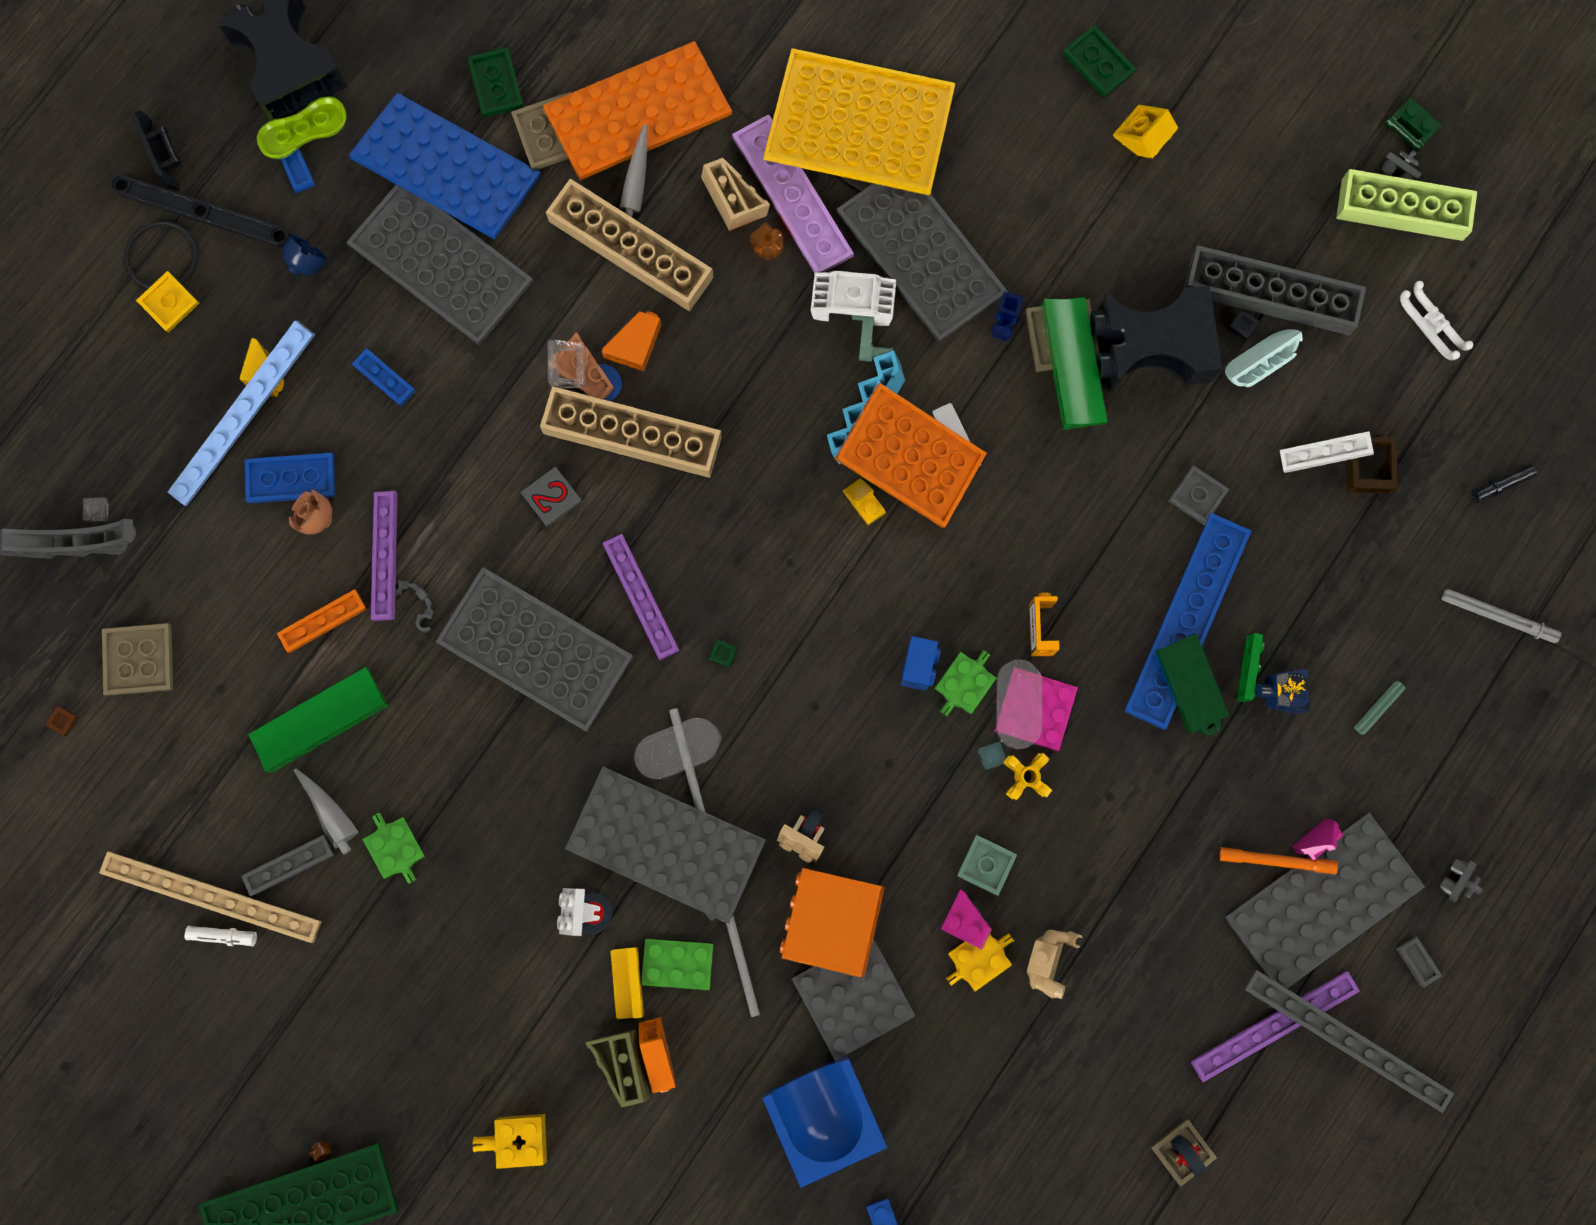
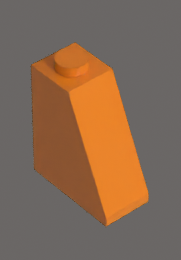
M639 311L603 347L602 354L604 359L645 371L661 328V320L658 318V315L649 311L646 313Z
M661 1017L640 1022L639 1045L652 1092H667L675 1088V1075Z

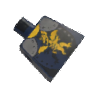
M1307 669L1266 676L1264 679L1265 684H1258L1256 686L1257 697L1266 698L1267 708L1294 714L1310 712Z

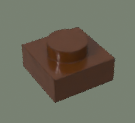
M56 706L45 725L67 737L79 717L60 706Z

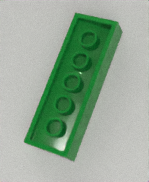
M1085 297L1075 299H1044L1041 308L1063 430L1106 424L1107 416Z
M365 667L248 735L257 751L264 771L273 773L389 705L369 669Z

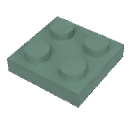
M975 835L957 876L998 896L1017 854Z

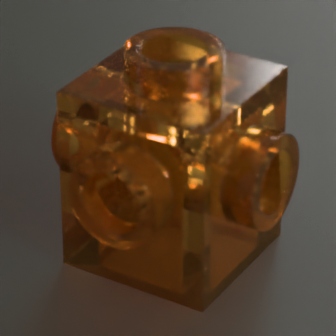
M765 222L750 235V244L754 247V252L760 258L764 257L769 261L772 257L776 258L782 253L783 235L776 228L773 230Z

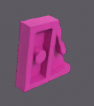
M960 890L941 929L982 950L992 928L983 919L979 910L968 898V895Z

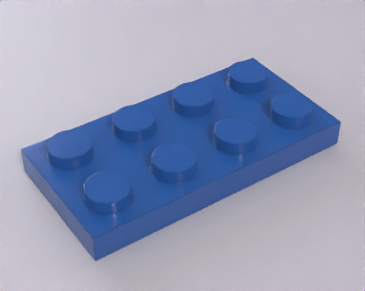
M320 453L245 459L246 502L261 503L297 500L305 491L311 493V490L321 493L326 498L335 497L334 454Z

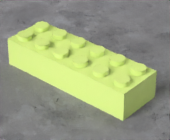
M1349 169L1341 182L1336 219L1463 241L1472 232L1477 191Z

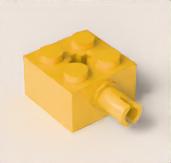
M545 1114L498 1117L494 1120V1136L473 1137V1144H480L473 1146L474 1152L494 1150L496 1153V1169L540 1166L547 1162ZM519 1136H521L522 1140L526 1141L522 1146L516 1142Z

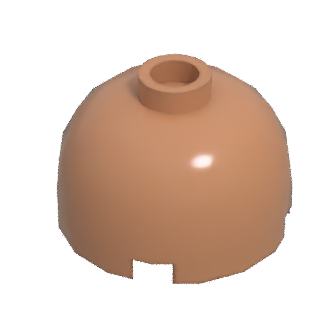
M311 490V493L305 491L301 494L291 509L295 511L293 518L289 516L290 526L303 534H317L329 527L332 522L331 503L326 497L315 490Z

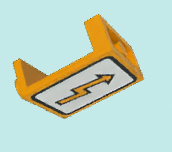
M1039 593L1038 597H1034L1029 604L1031 656H1054L1059 651V641H1041L1040 608H1052L1057 602V596H1051V593Z

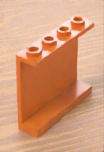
M802 868V872H799L796 878L797 893L791 899L792 915L787 918L785 930L788 931L786 940L783 939L780 947V953H783L782 958L865 978L885 887Z

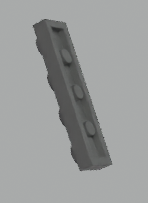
M322 835L241 877L249 895L255 896L335 856L327 836Z

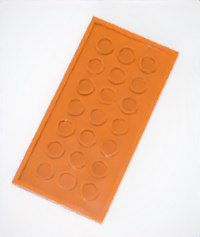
M695 41L543 105V110L579 180L631 159L644 124L647 125V151L732 115V110Z

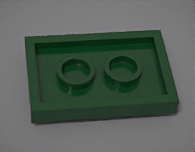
M1095 25L1066 47L1062 53L1103 98L1107 97L1137 70Z
M508 47L467 57L483 118L524 108Z

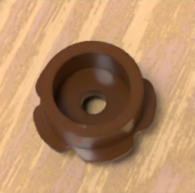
M324 1141L314 1144L311 1147L312 1151L309 1153V1156H312L315 1162L326 1159L332 1154L331 1144H325Z

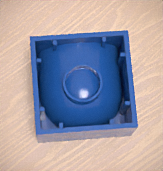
M848 1055L763 1092L762 1099L800 1188L887 1148Z

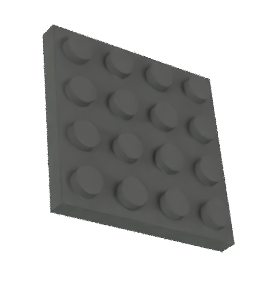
M874 938L865 978L816 966L792 978L835 1060L842 1058L915 1017Z

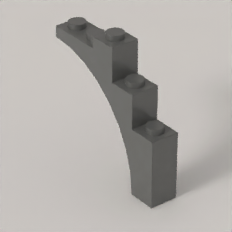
M122 519L118 522L102 526L67 530H18L2 528L0 529V555L51 559L56 555L85 557L90 553L119 555L125 552L129 543L135 539L136 528L133 526L132 519Z

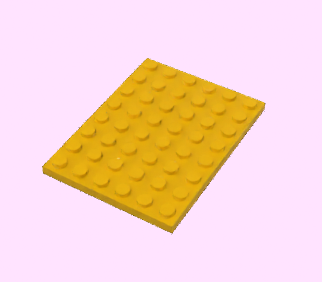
M792 48L767 140L764 160L930 195L955 83Z

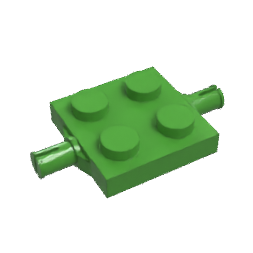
M982 650L977 660L970 659L962 652L957 655L934 688L943 694L947 700L940 710L942 714L944 713L948 717L954 706L962 708L969 714L973 713L996 680V677L983 666L991 656L989 653Z
M381 813L374 815L372 818L378 829L362 840L383 879H387L397 873H403L408 884L412 883V881L414 882L417 879L410 868L415 862L424 858L425 855L405 818L402 817L393 823L386 824Z

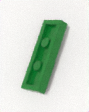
M1253 633L1246 637L1237 695L1238 701H1251L1256 696V678L1261 670L1259 659L1260 654L1264 650L1262 634Z

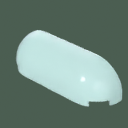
M1287 329L1268 336L1227 365L1225 369L1227 378L1237 386L1251 387L1297 355L1295 351L1298 348L1299 341H1302V332Z

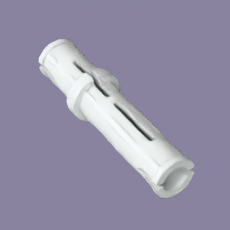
M188 925V928L185 930L186 940L227 944L228 946L245 945L254 947L257 940L256 932L239 931L236 928L225 930Z

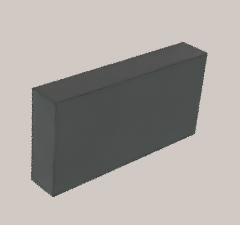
M1417 936L1396 947V950L1421 988L1442 977V974Z

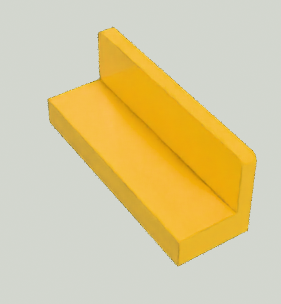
M638 947L611 950L616 1018L644 1017Z

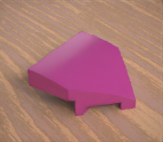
M1325 818L1297 841L1292 848L1298 854L1308 853L1312 860H1315L1326 850L1332 851L1338 846L1336 842L1344 834L1338 828L1339 825L1335 821Z

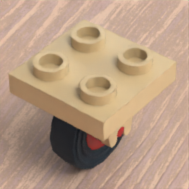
M814 807L808 817L800 816L793 829L784 824L777 839L780 842L779 845L789 852L794 850L799 853V857L808 863H811V861L816 863L824 849V846L818 844L817 841L825 829L819 824L825 812L818 807Z

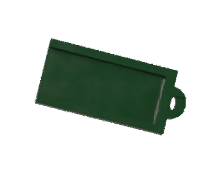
M1193 633L1164 648L1155 650V653L1187 732L1193 733L1199 730L1203 735H1214L1220 730V720L1229 716V713L1196 633Z

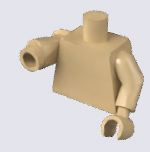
M1047 930L1043 937L1036 939L1027 968V974L1033 990L1036 988L1043 991L1044 994L1051 998H1063L1066 986L1053 981L1063 944L1066 943L1072 947L1079 948L1080 945L1075 944L1078 937L1082 938L1081 935L1071 931L1066 933Z

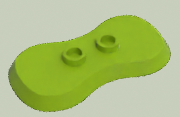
M334 97L319 98L293 116L274 119L262 126L257 134L258 146L267 157L274 159L286 158L302 145L312 140L330 137L340 132L346 122L345 108Z

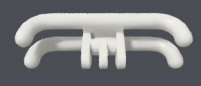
M1417 281L1413 287L1414 294L1428 314L1424 317L1420 315L1410 302L1409 297L1411 293L1407 290L1403 291L1400 296L1403 308L1448 360L1458 359L1460 353L1449 350L1437 334L1443 330L1449 339L1459 349L1464 351L1472 349L1473 342H1465L1451 327L1450 322L1439 312L1437 306L1435 307L1422 290L1424 283Z

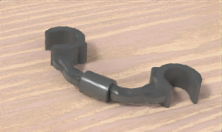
M398 580L399 587L395 590V596H401L403 590L409 587L417 590L415 592L422 601H425L427 609L424 611V614L417 615L416 626L425 633L432 631L429 627L422 628L421 626L423 619L433 620L432 603L428 598L429 595L422 587L420 588L416 584Z

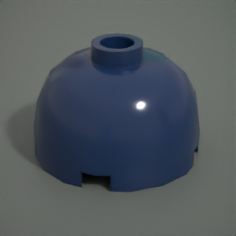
M291 234L285 241L282 251L283 259L289 265L287 269L295 275L300 273L312 275L319 272L327 260L326 255L316 246L312 248L308 245L309 242Z

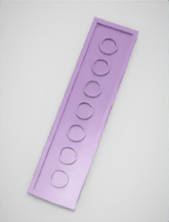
M768 114L733 133L732 138L813 272L825 273L854 257V253L803 169L764 160V152L773 121Z

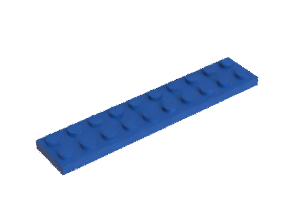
M1210 513L1124 709L1125 713L1163 730L1167 729L1176 708V702L1155 650L1164 648L1193 633L1197 634L1201 646L1203 645L1251 530Z

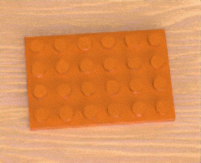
M878 383L834 459L935 524L945 528L987 453L889 388Z

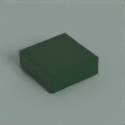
M717 639L709 660L730 668L738 647Z

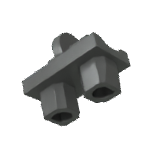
M1402 150L1398 155L1399 157L1390 152L1384 159L1385 163L1380 170L1384 175L1391 176L1395 169L1403 173L1400 178L1415 181L1422 174L1415 169L1419 162L1413 158L1416 154L1414 150L1409 155Z
M1458 859L1455 860L1450 871L1461 876L1458 882H1455L1445 877L1440 885V889L1450 896L1449 900L1456 903L1464 888H1467L1464 896L1469 899L1473 893L1479 895L1482 893L1483 889L1478 886L1481 878L1475 876L1472 882L1469 881L1476 869V863L1470 861L1468 864Z

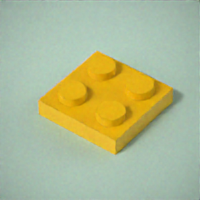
M168 271L136 300L168 333L200 304Z

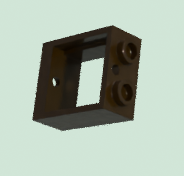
M1379 434L1371 437L1372 446H1386L1387 480L1359 479V458L1347 460V492L1391 494L1398 489L1397 438H1391L1387 434Z

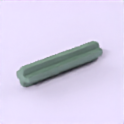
M1399 681L1393 682L1354 726V729L1361 735L1366 734L1405 690V686Z

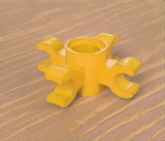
M1038 753L1029 766H1023L1013 755H1008L1003 763L1015 772L1016 782L1009 788L1006 795L1012 800H1017L1028 786L1032 787L1040 796L1048 797L1052 790L1040 781L1041 774L1039 770L1049 761V758L1044 753ZM1027 770L1031 773L1029 782H1026L1024 779V773Z

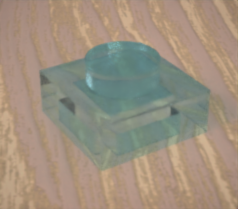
M1000 742L978 749L985 770L1004 764L1003 761L1006 758Z

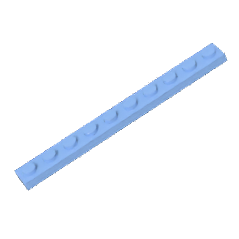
M299 321L293 322L169 489L168 493L184 506L189 505L313 339L314 333Z

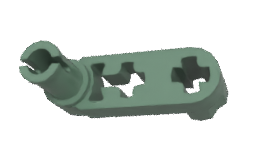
M852 315V320L863 321L859 361L872 362L874 357L893 350V348L873 347V344H871L874 317Z

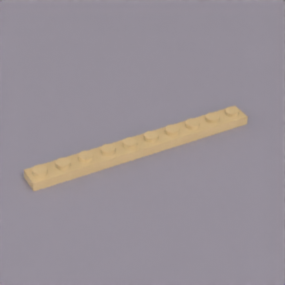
M107 852L99 872L100 874L309 943L315 942L322 922L113 852Z

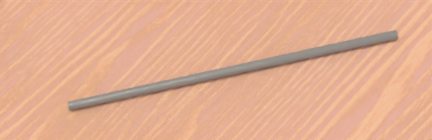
M678 708L669 710L694 806L696 809L705 812ZM732 916L730 923H726L750 1015L754 1017L760 1015L734 916Z

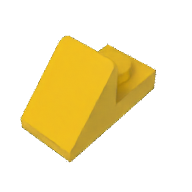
M861 478L843 490L868 526L886 514L882 505L873 495L874 490Z

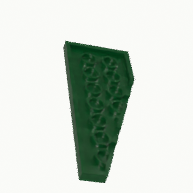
M380 1143L198 1204L204 1225H362L399 1212Z

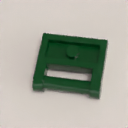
M1412 98L1384 124L1389 129L1395 130L1412 145V149L1415 152L1442 126ZM1398 120H1400L1404 125H1406L1420 139L1418 140L1411 132H1409L1403 125H1401L1398 122Z

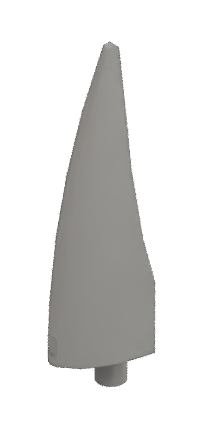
M645 124L641 129L631 157L619 206L630 217H632L633 211L640 213L644 193L647 160V125Z
M294 769L296 776L311 799L323 832L334 849L339 847L343 855L349 853L351 848L347 842L359 834L358 830L338 804L323 789L298 769Z

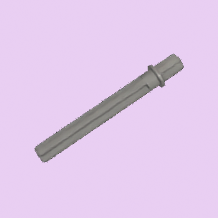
M1446 589L1443 592V601L1531 634L1535 639L1542 638L1552 643H1557L1560 640L1561 632L1545 626L1543 622L1539 624L1450 589Z

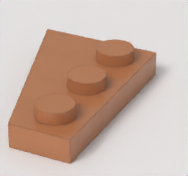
M577 332L549 364L553 370L588 396L605 400L614 390L613 385L597 364L588 348H586Z

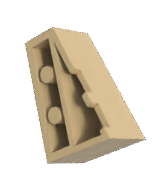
M720 158L703 165L701 178L728 230H733L767 216L770 204L763 200L752 186L741 179L742 176L724 158Z

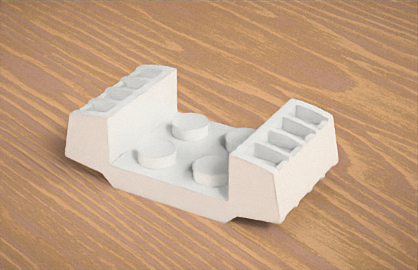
M842 271L830 273L815 272L811 302L813 319L829 321V313L874 317V326H889L893 318L896 280L883 278L876 274Z

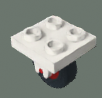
M563 888V893H560L559 906L561 907V916L557 920V928L560 930L559 934L581 936L582 932L589 934L599 933L610 923L612 906L602 894L595 892L585 893V889Z

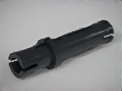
M1529 464L1500 479H1492L1488 481V484L1472 490V498L1474 501L1476 500V503H1480L1489 497H1497L1502 494L1501 492L1536 477V469Z

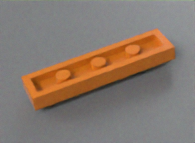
M354 589L283 629L277 635L285 650L291 653L367 610L357 590Z

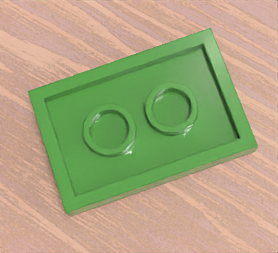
M645 939L641 985L710 990L714 944Z

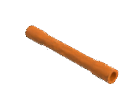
M1224 847L1220 849V861L1245 862L1337 874L1338 862L1333 860H1312Z

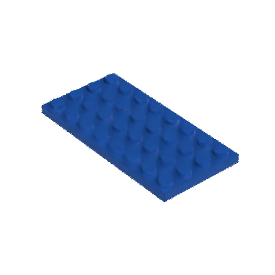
M396 93L349 154L350 158L494 240L541 177L538 170L532 169L529 165L399 93Z

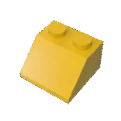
M1138 105L1115 131L1113 136L1137 156L1153 159L1176 132L1178 126L1168 109Z
M254 338L251 339L239 378L246 386L270 355L258 340ZM283 379L270 396L278 397L279 391H282L284 386Z

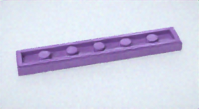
M395 490L374 492L371 620L373 621L395 620L397 492Z
M623 534L603 542L602 544L659 660L678 652L679 649Z

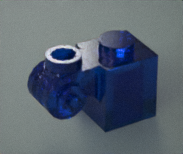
M1006 291L1003 292L995 317L998 322L992 327L993 338L1006 342L1008 338L1010 339L1014 332L1012 325H1016L1025 297Z

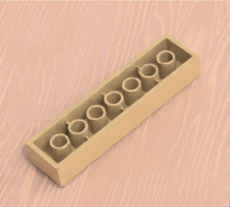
M569 179L546 211L551 224L689 312L714 278L711 267L572 179Z
M553 386L540 425L545 435L709 478L711 477L722 438L721 430Z

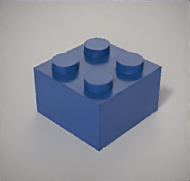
M911 637L900 686L926 691L929 686L934 684L936 670H932L933 664L937 665L941 649L937 648V641Z

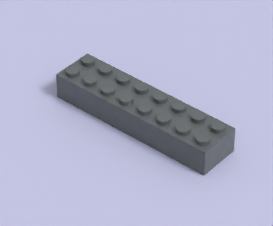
M1198 245L1191 255L1184 288L1209 285L1213 302L1346 335H1351L1358 327L1366 291L1364 286Z

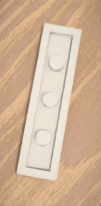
M1369 431L1280 450L1284 473L1374 455Z

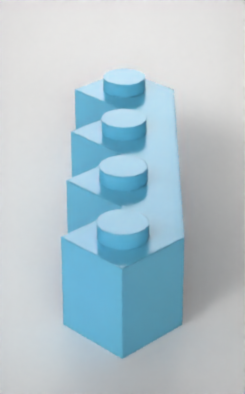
M894 350L874 357L878 376L858 383L863 402L844 408L843 413L847 428L827 435L834 458L876 385L881 383L897 394L905 382L901 363Z

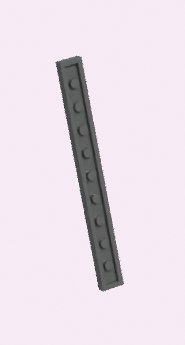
M1253 970L1243 989L1434 1109L1441 1113L1445 1111L1454 1095L1452 1091L1258 970Z

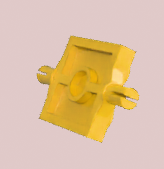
M1009 933L998 941L989 935L982 950L967 942L962 943L948 953L955 963L957 971L946 977V980L950 981L956 977L949 982L952 986L962 978L969 983L974 992L1012 966L1005 956L1003 948L1014 942L1013 938L1004 942L1011 937Z

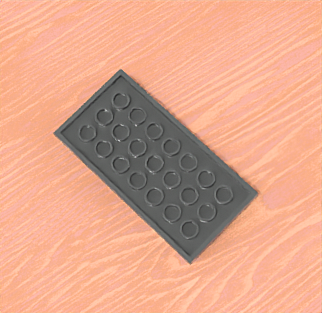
M873 183L837 208V214L889 279L896 280L895 288L939 343L1007 295L1008 291L931 194L925 195Z
M398 185L394 186L346 242L348 246L479 346L533 283V278L446 212Z
M484 567L478 573L436 640V643L586 732L589 731L634 657L632 654Z
M602 767L565 849L729 924L766 840Z
M1366 813L1341 831L1344 835L1336 842L1338 844L1336 849L1332 851L1326 850L1316 858L1337 861L1336 875L1290 868L1224 916L1267 977L1286 989L1425 888L1370 813Z

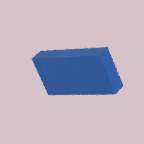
M300 148L292 155L281 159L295 193L315 186Z

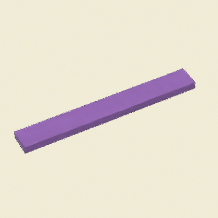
M1344 971L1301 996V998L1325 1012L1360 991L1349 972ZM1275 1011L1192 1059L1190 1062L1201 1081L1205 1082L1301 1025L1281 1012Z

